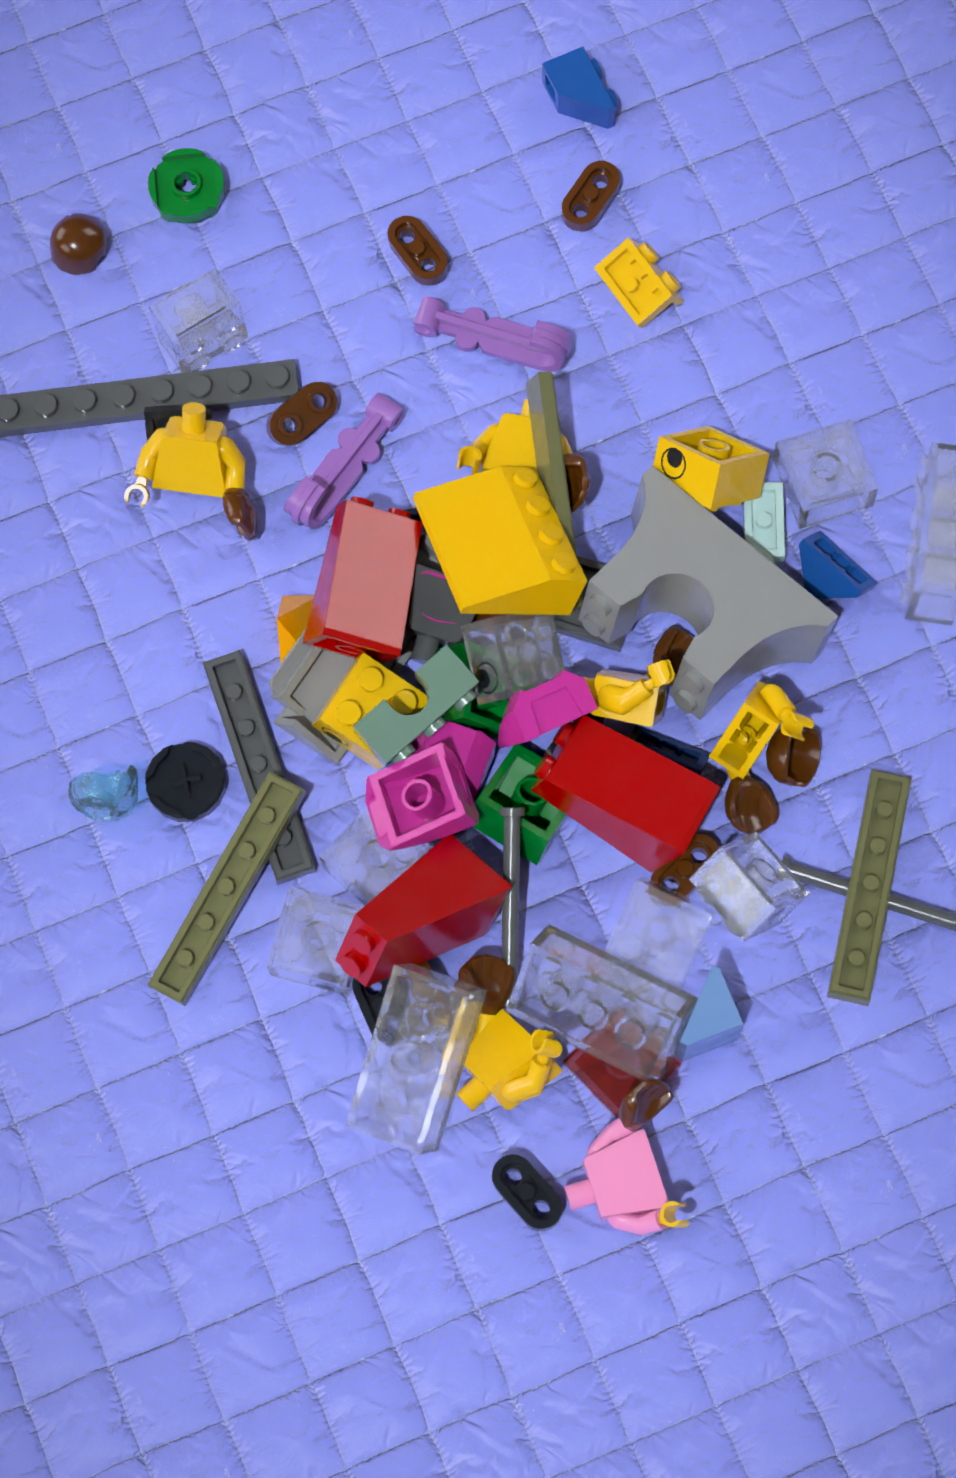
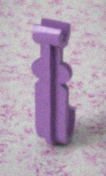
M428 296L423 297L413 323L416 325L414 332L419 335L435 337L438 332L454 337L456 346L462 351H472L478 345L483 354L548 372L560 369L564 360H567L571 352L570 342L572 335L558 326L537 320L535 327L532 328L495 316L486 320L485 313L479 308L472 307L467 309L464 314L446 310V305L443 302Z
M379 392L373 396L365 410L366 418L357 429H343L338 435L340 448L331 449L310 478L305 476L289 497L283 510L292 516L293 522L299 526L306 525L313 530L319 528L328 520L335 511L336 506L342 502L364 473L362 463L371 465L379 460L380 448L377 443L387 430L393 432L397 429L405 417L402 414L404 408Z

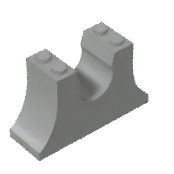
M654 466L649 468L642 475L630 515L633 524V534L624 547L589 580L578 619L582 622L587 632L595 637L599 636L607 644L629 633L639 619L651 613H672L688 621L695 629L697 636L693 638L682 658L669 695L682 711L692 713L701 720L734 686L750 675L762 669L783 663L803 662L812 664L822 653L838 615Z

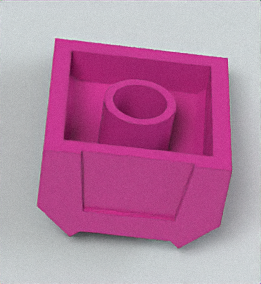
M562 670L553 679L527 691L520 689L515 692L505 708L498 734V746L505 748L528 742L598 709L585 678Z
M445 720L447 723L428 739L422 734L411 744L416 750L410 756L440 742L444 743L455 753L463 767L474 803H476L495 755L496 742L482 731H476Z
M442 742L382 769L366 779L365 803L378 844L389 851L441 839L478 824L479 813L470 792L465 771L455 753Z

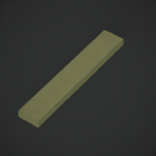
M551 371L538 372L526 382L537 472L577 557L553 374ZM581 593V595H580V597H579V599H578V601H577V603H576V605H575L573 611H575V610H577L578 608L582 607V604H583L582 593Z
M871 769L827 992L828 998L868 1006L870 1003L912 778Z
M269 771L147 984L150 988L186 1006L307 792L303 788Z

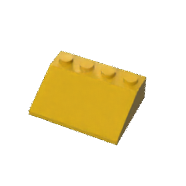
M499 466L415 492L412 499L461 614L571 615L587 583V579L535 467Z

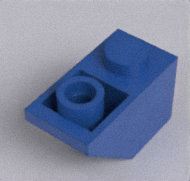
M583 46L542 63V83L558 113L607 129L615 126V110L619 108L617 98L611 88L606 89L601 81L603 76L599 63L595 58H589Z

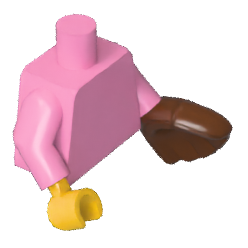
M655 1078L641 1080L623 1097L619 1107V1118L607 1125L587 1148V1157L583 1159V1168L587 1179L564 1186L571 1211L595 1204L601 1222L608 1221L614 1229L640 1236L665 1230L668 1227H688L689 1220L676 1221L675 1218L676 1210L680 1207H686L687 1204L684 1202L668 1201L645 1129L638 1130L648 1124L673 1100L674 1095L666 1082Z

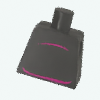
M415 564L404 635L416 638L410 659L425 664L437 653L439 646L444 647L446 644L447 646L462 643L475 614L460 613L443 572Z

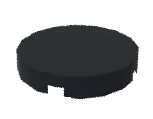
M183 742L184 744H177L175 746L172 744L163 748L152 758L145 773L146 791L153 807L164 817L177 822H194L209 816L220 805L226 791V774L219 757L208 747L195 742Z

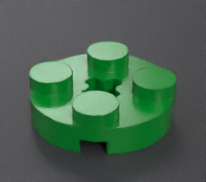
M193 148L177 149L162 157L163 161L157 165L156 169L152 168L148 177L150 198L154 207L160 212L161 217L165 221L177 223H194L205 218L214 217L220 210V203L225 194V182L219 164L215 160L213 162L212 159L206 157L204 152ZM190 179L191 184L196 185L190 192L177 190V187H181L183 180Z

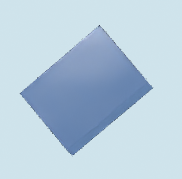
M712 965L679 1042L676 1059L685 1061L738 1040L743 1022L721 969Z

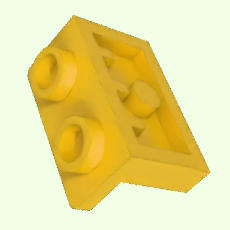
M628 237L598 263L594 269L636 325L643 328L671 303L679 306L684 302V299L677 292L681 285L668 270L662 272L655 263L659 257L653 248L645 241L640 244Z

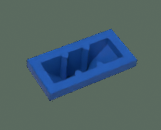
M818 531L800 542L799 550L804 588L815 598H857L874 589L878 584L875 579L823 532Z

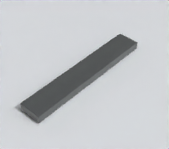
M241 650L202 663L251 804L269 771L283 779L284 776ZM296 812L269 858L277 885L316 872Z

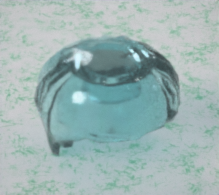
M130 765L126 772L116 770L114 774L84 772L74 777L69 782L68 788L70 803L84 817L94 821L105 823L117 822L126 818L137 806V769Z

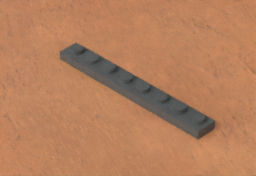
M295 359L0 395V437L145 420L144 409L145 407L184 405L197 402L203 404L206 408L212 409V411L284 403L299 390Z

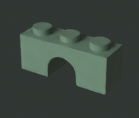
M447 644L415 671L414 677L424 687L427 694V704L420 712L413 715L400 714L383 699L353 726L354 733L385 767L391 761L397 763L408 758L416 750L411 745L422 734L428 739L447 723L442 717L449 710L455 707L460 712L478 696L473 689L477 687L479 680Z

